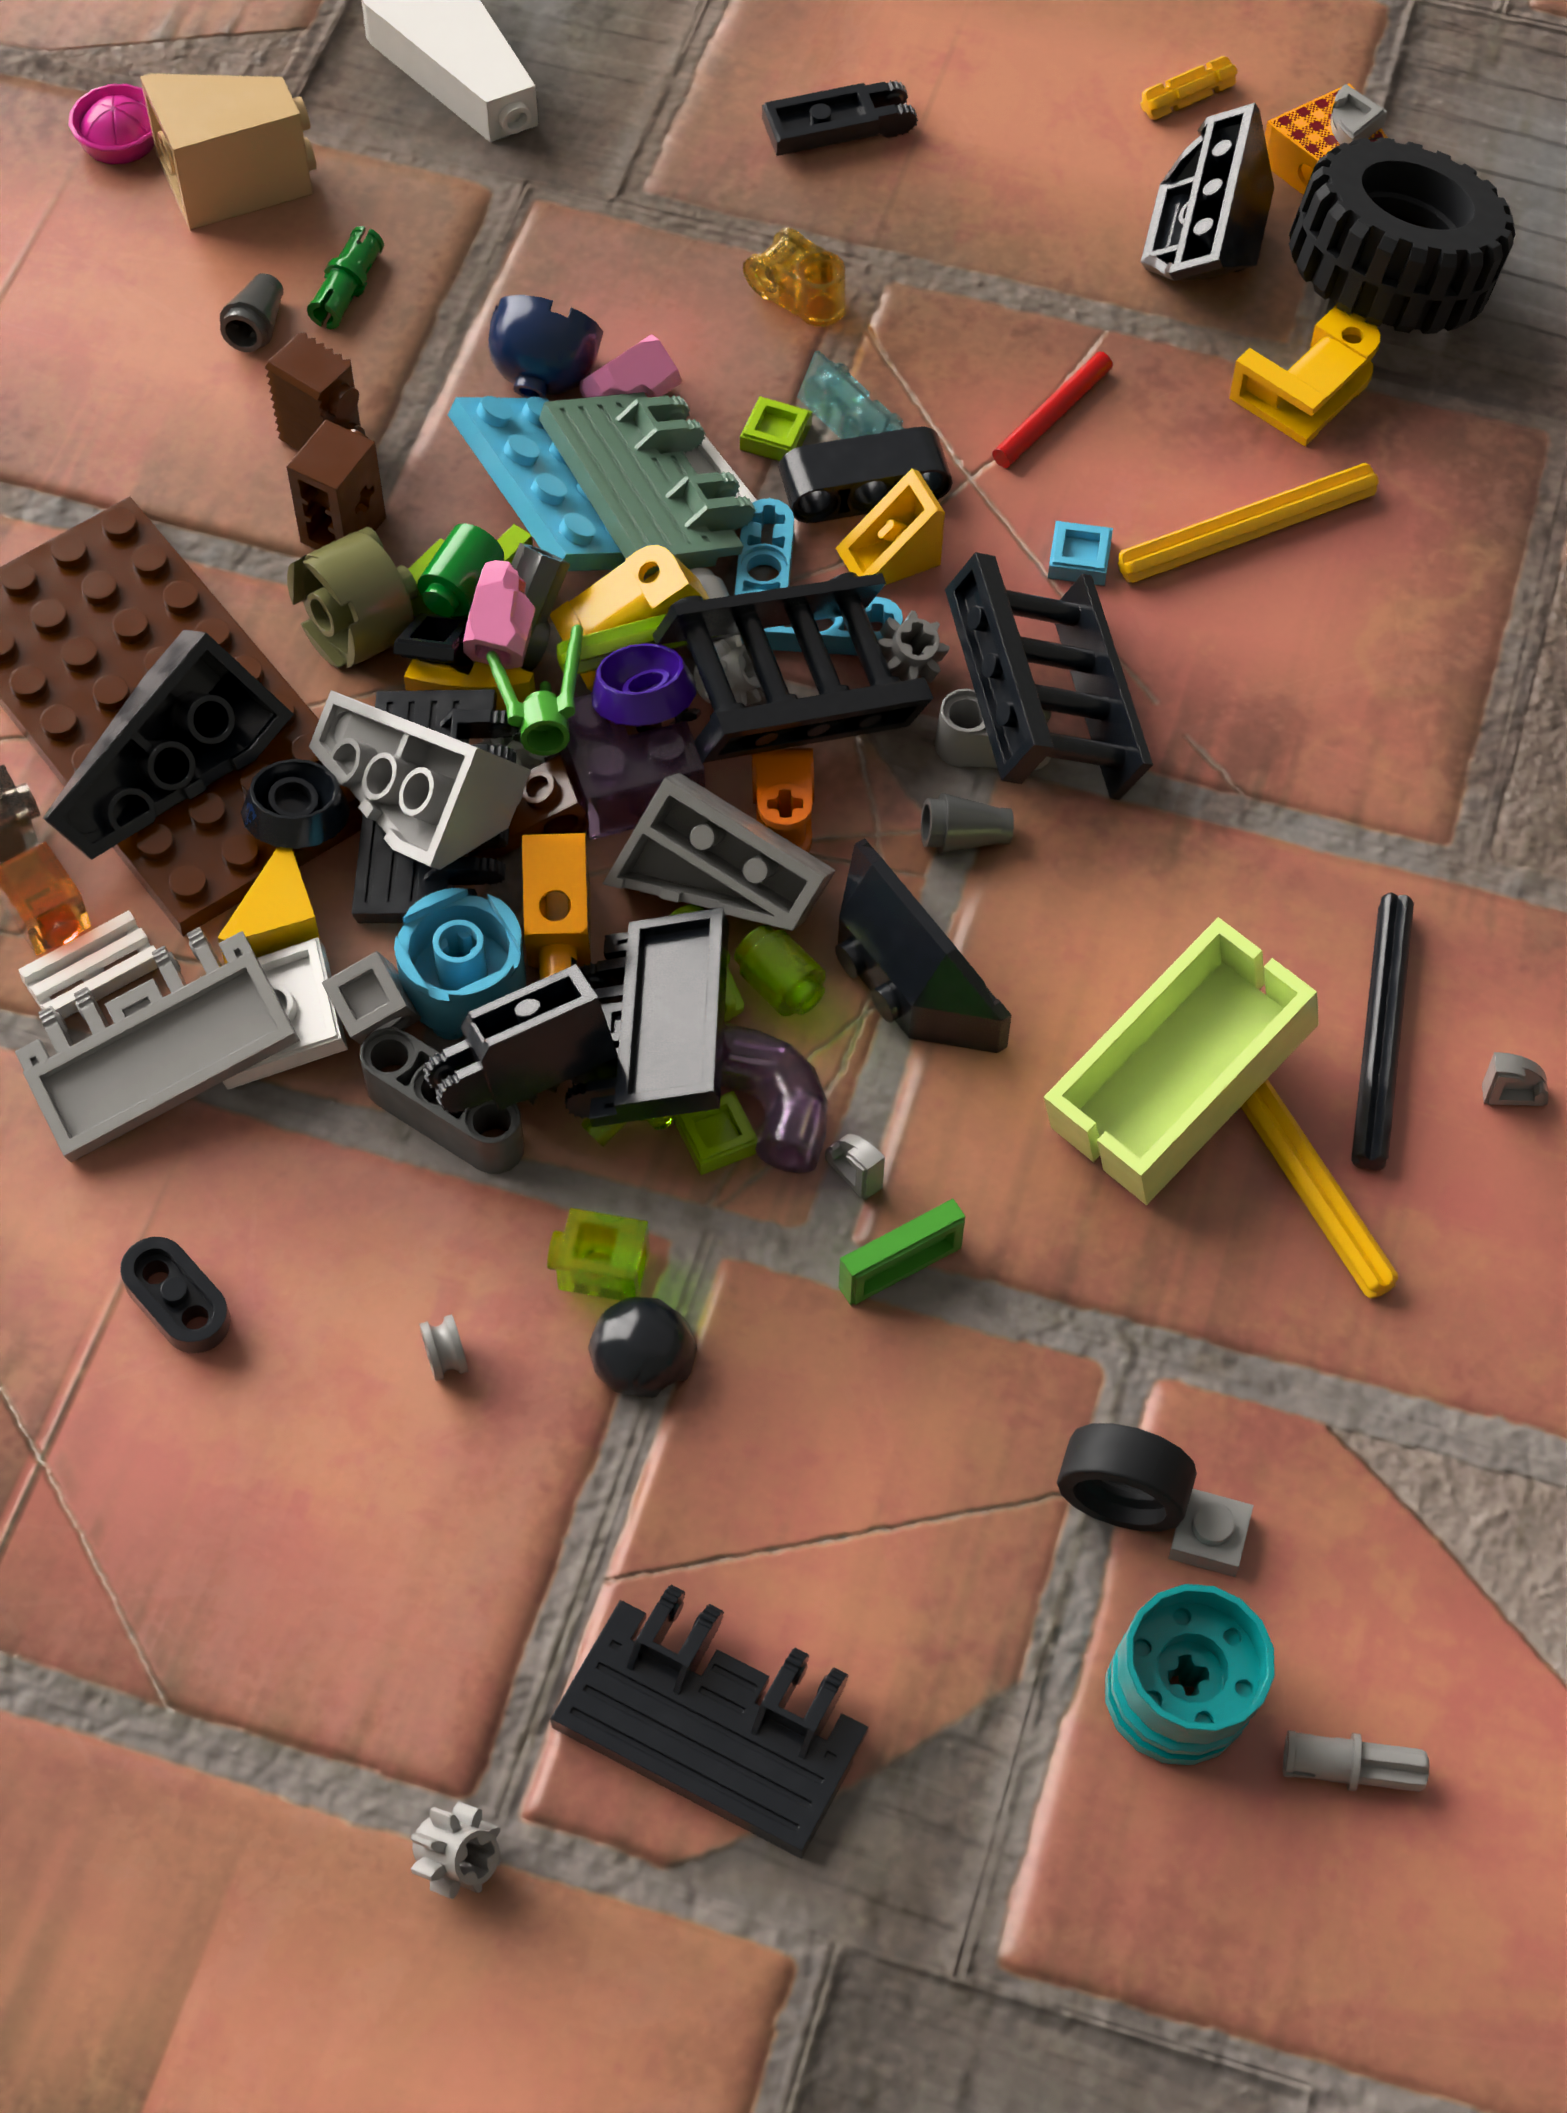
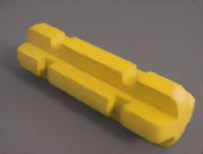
M1221 56L1207 62V69H1205L1204 65H1200L1166 80V87H1164L1163 83H1159L1145 89L1142 92L1141 108L1150 119L1157 120L1171 114V107L1178 111L1212 96V89L1216 93L1228 89L1236 83V74L1238 73L1236 65L1232 64L1228 57Z

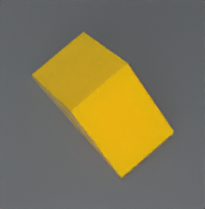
M911 468L836 547V550L849 572L856 573L858 577L882 573L886 581L885 585L941 565L945 512L920 472Z
M277 847L218 936L219 943L243 931L256 957H260L319 937L316 918L292 849ZM222 952L224 963L227 964L228 962Z

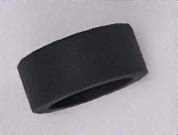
M1092 1423L1077 1428L1070 1437L1057 1479V1485L1060 1494L1073 1507L1094 1519L1136 1531L1162 1532L1178 1527L1185 1518L1197 1472L1194 1461L1180 1447L1159 1435L1136 1427L1115 1423Z

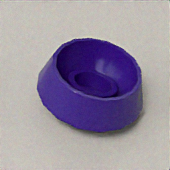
M650 643L629 645L613 651L598 666L591 692L592 707L600 717L619 725L637 727L658 724L676 717L690 706L697 694L696 682L685 662L675 650L664 645Z

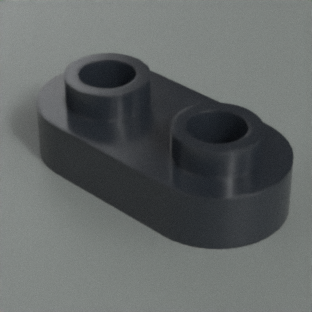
M149 1237L136 1242L127 1250L120 1266L121 1277L127 1293L175 1348L187 1353H202L213 1349L224 1340L231 1322L225 1298L176 1242L164 1237ZM164 1272L169 1274L166 1280L159 1284L147 1282L150 1276L155 1273ZM205 1317L208 1319L207 1323L199 1329H189L186 1327L193 1318Z

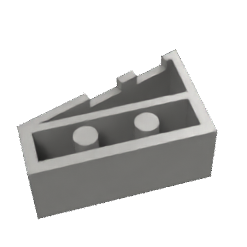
M677 773L664 778L602 884L656 895L661 899L677 903L681 901L710 909L723 907L726 915L793 931L806 921L836 870L688 777Z

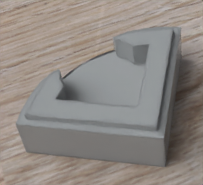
M1345 84L1338 91L1332 108L1330 125L1333 135L1340 145L1343 143L1349 144L1355 139L1369 138L1384 126L1387 110Z
M1494 1052L1482 1082L1484 1103H1488V1105L1544 1106L1548 1104L1547 1078L1540 1065L1519 1055Z
M847 1134L826 1149L825 1160L860 1198L863 1197L867 1200L883 1188L885 1157L868 1141L855 1134Z

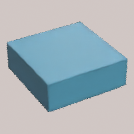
M1056 521L1048 578L1076 582L1082 574L1092 576L1095 585L1105 586L1113 528Z

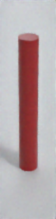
M1101 351L1092 356L993 450L992 456L995 462L1003 468H1008L1113 368L1111 358Z

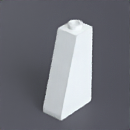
M361 0L366 38L369 43L489 142L538 126L536 86L480 0Z

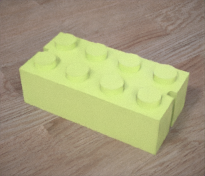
M1218 917L1044 1096L1051 1128L1092 1162H1095L1100 1156L1103 1170L1145 1205H1148L1319 1025L1317 991L1273 958L1264 966L1262 950ZM1264 984H1265L1266 994H1264L1262 991H1260V989L1264 986Z

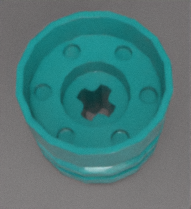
M1183 1584L1157 1593L1137 1611L1105 1673V1703L1115 1728L1136 1751L1164 1764L1195 1765L1218 1757L1239 1738L1250 1719L1254 1717L1264 1703L1275 1677L1274 1646L1263 1621L1242 1599L1215 1586ZM1173 1676H1178L1181 1685L1170 1684L1169 1681ZM1183 1687L1194 1688L1191 1696L1185 1695Z

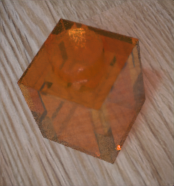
M46 841L0 864L1 903L36 956L52 947L67 944L75 939L79 933L91 927L80 891Z

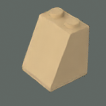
M147 74L140 76L156 155L189 230L313 194L309 171L317 169V164L310 141L303 135V131L311 128L308 112L301 96L292 98L283 77Z

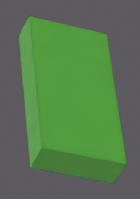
M951 1199L841 1257L838 1288L848 1303L856 1305L961 1249L965 1214L956 1201Z

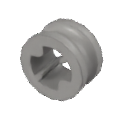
M452 1314L445 1316L443 1323L436 1327L431 1326L428 1321L420 1323L422 1339L435 1381L444 1379L445 1372L450 1369L457 1370L459 1374L468 1372L462 1343Z

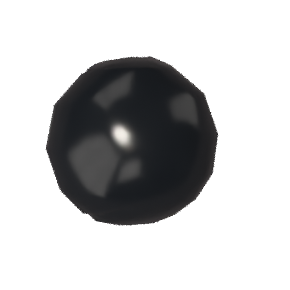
M629 1297L612 1305L602 1313L592 1333L588 1351L595 1373L612 1390L626 1395L634 1394L638 1397L653 1398L657 1397L671 1383L688 1379L692 1372L697 1346L685 1318L663 1300L648 1297Z

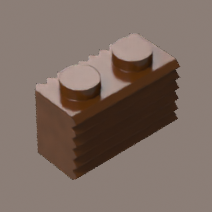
M306 332L298 333L268 360L265 369L268 370L266 377L270 378L268 385L271 386L269 392L273 394L271 400L274 402L272 408L275 409L274 416L277 417L275 423L278 424L277 431L280 432L278 436L280 440L300 451L325 419L346 429L358 430L365 435V430L360 424L357 405L359 392L355 389L351 359L343 360L342 354H334L333 348L325 349L324 343L316 344V338H308Z

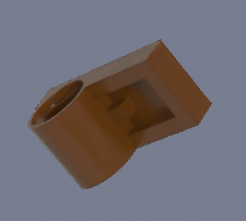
M561 755L531 769L522 798L508 827V845L494 850L490 848L487 850H472L468 852L470 857L498 859L521 847L522 835L585 833L589 827L587 811L571 767Z

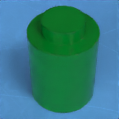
M461 523L454 526L418 579L417 585L424 604L432 612L442 617H464L468 615L485 563L494 560L504 561V552L498 541L488 532L475 525Z

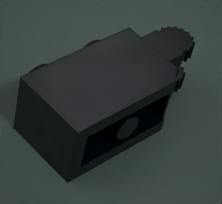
M575 964L468 1012L461 1025L465 1040L443 1049L441 1054L435 1053V1056L429 1057V1061L425 1062L426 1066L423 1069L425 1074L423 1076L431 1089H436V1099L444 1111L448 1110L449 1113L455 1112L458 1114L459 1111L465 1112L466 1108L472 1109L492 1099L500 1111L515 1103L527 1101L538 1093L575 1076L587 1074L597 1066L617 1058L618 1054L599 998Z

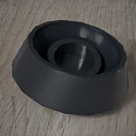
M300 759L277 761L262 768L253 777L241 810L245 828L256 839L274 847L290 849L313 847L334 838L346 826L350 813L346 795L336 776L325 766L313 761Z

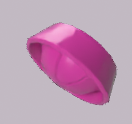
M108 84L95 88L79 98L70 111L69 127L75 139L85 152L97 161L107 164H127L141 159L154 147L142 88L129 84Z

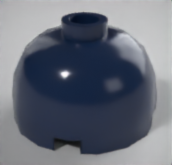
M527 295L504 296L500 299L499 305H496L492 315L488 348L492 363L506 380L514 384L513 390L526 398H546L547 394H562L578 387L580 381L590 375L597 360L603 337V330L597 322L572 307L568 317L551 312L553 301L542 297Z

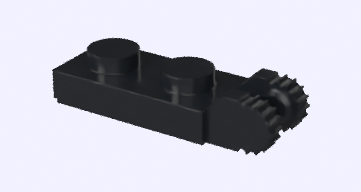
M897 80L869 85L859 83L765 102V105H762V120L777 156L878 136L879 134L886 138L896 137L898 134L903 135L913 130V127L917 125L918 118L914 107L912 108L911 104L907 105L908 93L905 86L901 82H897Z

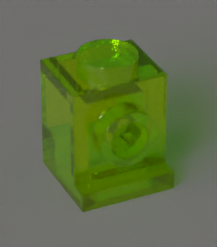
M570 1208L565 1231L554 1230L548 1251L547 1268L556 1270L558 1290L620 1301L629 1297H639L650 1253L648 1221Z

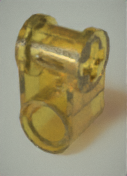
M782 228L774 235L773 244L762 254H752L743 262L744 277L758 295L767 300H772L800 317L805 323L824 327L835 324L844 316L846 311V275L843 260L838 255L828 252L807 240L798 231L791 228Z

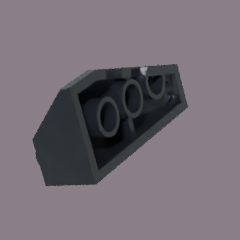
M183 630L139 682L43 816V819L87 858L94 859L155 821L156 817L185 799L191 800L207 790L206 787L226 774L233 770L238 771L255 761L294 714L206 632Z

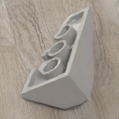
M332 690L309 744V748L322 764L336 776L339 784L349 788L361 804L358 808L366 818L376 821L386 833L383 839L392 850L438 870L508 829L531 772L529 768Z

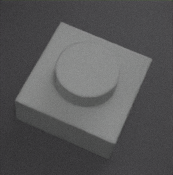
M1192 1489L1185 1518L1176 1527L1168 1559L1236 1577L1253 1505Z

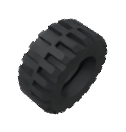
M1368 138L1355 139L1349 144L1343 143L1336 146L1316 163L1289 233V246L1294 263L1297 264L1298 272L1304 281H1311L1314 291L1324 300L1330 298L1336 302L1337 308L1349 315L1352 313L1366 318L1365 322L1378 327L1381 324L1393 326L1394 331L1410 333L1413 329L1421 330L1423 334H1436L1444 328L1447 331L1454 330L1476 318L1487 304L1514 244L1515 225L1513 216L1505 198L1498 197L1497 188L1489 180H1481L1477 176V171L1467 164L1460 165L1452 161L1450 155L1438 150L1434 153L1422 149L1423 145L1408 141L1406 144L1395 143V140L1391 138H1379L1375 142H1370Z

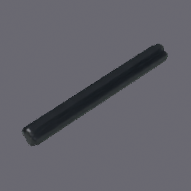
M1387 893L1382 896L1378 906L1351 1157L1356 1167L1361 1169L1368 1168L1373 1171L1383 1169L1386 1166V1160L1389 1158L1414 902L1408 895Z

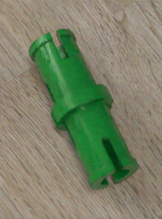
M355 227L339 257L333 258L328 262L324 269V273H326L324 275L325 280L307 307L308 316L317 325L322 326L327 315L330 313L331 317L326 323V328L336 329L340 325L342 317L354 296L359 297L363 294L368 284L366 282L368 279L367 274L378 255L384 249L383 239L374 230L370 229L363 243H361L360 240L365 233V227Z

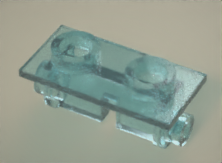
M815 351L797 398L840 439L905 429L902 427L903 419L897 413H891L878 400L872 401L869 398L870 392L849 373V368L844 363H834L820 351Z

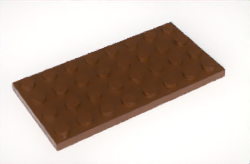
M129 496L0 567V706L65 787L145 674L183 630L206 632L294 714L255 761L238 771L233 770L208 785L206 787L207 790L191 800L185 799L156 817L153 823L113 847L181 935L185 936L187 933L240 903L277 849V847L256 839L245 828L241 815L244 800L253 777L262 768L277 761L300 759L313 761L324 766L309 748L319 719ZM340 785L346 795L350 808L346 826L334 838L317 846L292 849L298 868L361 830L363 813L358 808L361 803L349 788Z

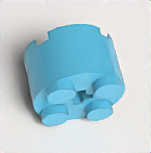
M449 888L436 891L413 904L403 917L404 924L398 936H396L394 944L399 979L406 994L421 1016L420 1022L432 1028L437 1036L447 1040H455L463 1036L461 1025L468 1012L526 987L522 934L515 914L499 898L487 894L488 899L468 895V889Z

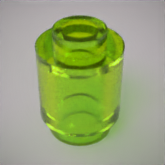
M762 925L750 932L735 951L734 960L740 966V975L781 1016H790L794 1013L803 1015L812 1010L822 999L825 993L823 984L826 979V971L784 930L775 931L770 925Z

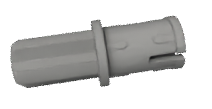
M1288 1730L1283 1755V1776L1346 1783L1347 1790L1356 1791L1358 1784L1420 1792L1425 1789L1428 1782L1429 1758L1422 1749L1362 1742L1361 1734L1352 1733L1350 1739L1297 1733L1296 1731Z

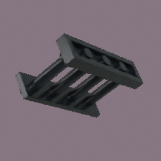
M975 552L945 588V592L1001 781L1022 784L1046 757L1099 765L1110 799L1120 800L1153 766V762L1092 576L1082 574L1060 600L1006 590L996 557ZM1014 616L1055 623L1061 644L1020 636ZM1028 662L1070 670L1076 691L1035 684ZM1043 710L1085 717L1091 739L1050 733Z
M848 572L825 582L703 600L701 596H689L676 601L669 607L668 613L652 634L654 641L659 645L687 641L714 710L710 716V721L694 740L702 763L892 730L911 725L931 702L933 696L925 677L901 681L899 677L892 676L865 611L886 584L882 573L858 577L856 573ZM843 617L869 681V687L850 690L849 686L841 685L815 620ZM791 624L819 695L798 698L796 694L789 693L764 628ZM732 633L740 634L766 699V704L745 707L743 703L736 702L711 637Z

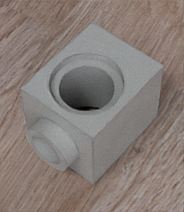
M378 951L321 982L349 1036L360 1045L374 1031L383 1028L404 1030L421 1020V1016L400 982L395 966Z

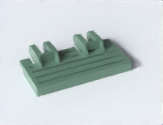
M644 392L544 402L539 421L625 559L646 546L659 545L667 548L688 569L715 566L718 557L741 554L744 545L733 529L737 530L738 528L742 529L745 525L748 526V523L753 521L752 518L756 516L754 514L756 512L755 507L746 496L735 498L737 492H739L738 488L740 485L735 476L730 474V472L697 474L683 451L687 453L698 448L702 444V440L705 439L704 435L706 433L699 421L696 422L695 419L690 420V418L686 419L689 416L688 412L690 409L683 398L679 395L677 397L675 395L672 397H647ZM658 566L652 567L645 575L654 574L660 569Z

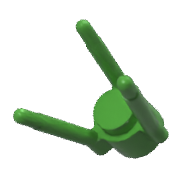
M574 625L571 629L559 696L552 693L551 684L548 681H543L540 684V691L528 695L523 703L519 702L498 654L495 651H489L486 655L492 675L506 705L508 724L520 727L521 743L532 754L549 756L559 753L566 748L570 741L568 718L576 712L574 694L582 648L583 628L581 625Z

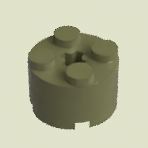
M365 527L323 546L291 563L288 567L287 585L292 604L295 605L303 601L310 618L300 624L319 654L335 667L339 668L347 664V668L393 647L394 641L414 621L411 600L418 596L416 581L405 566H395L392 559L383 549L380 538L370 527Z

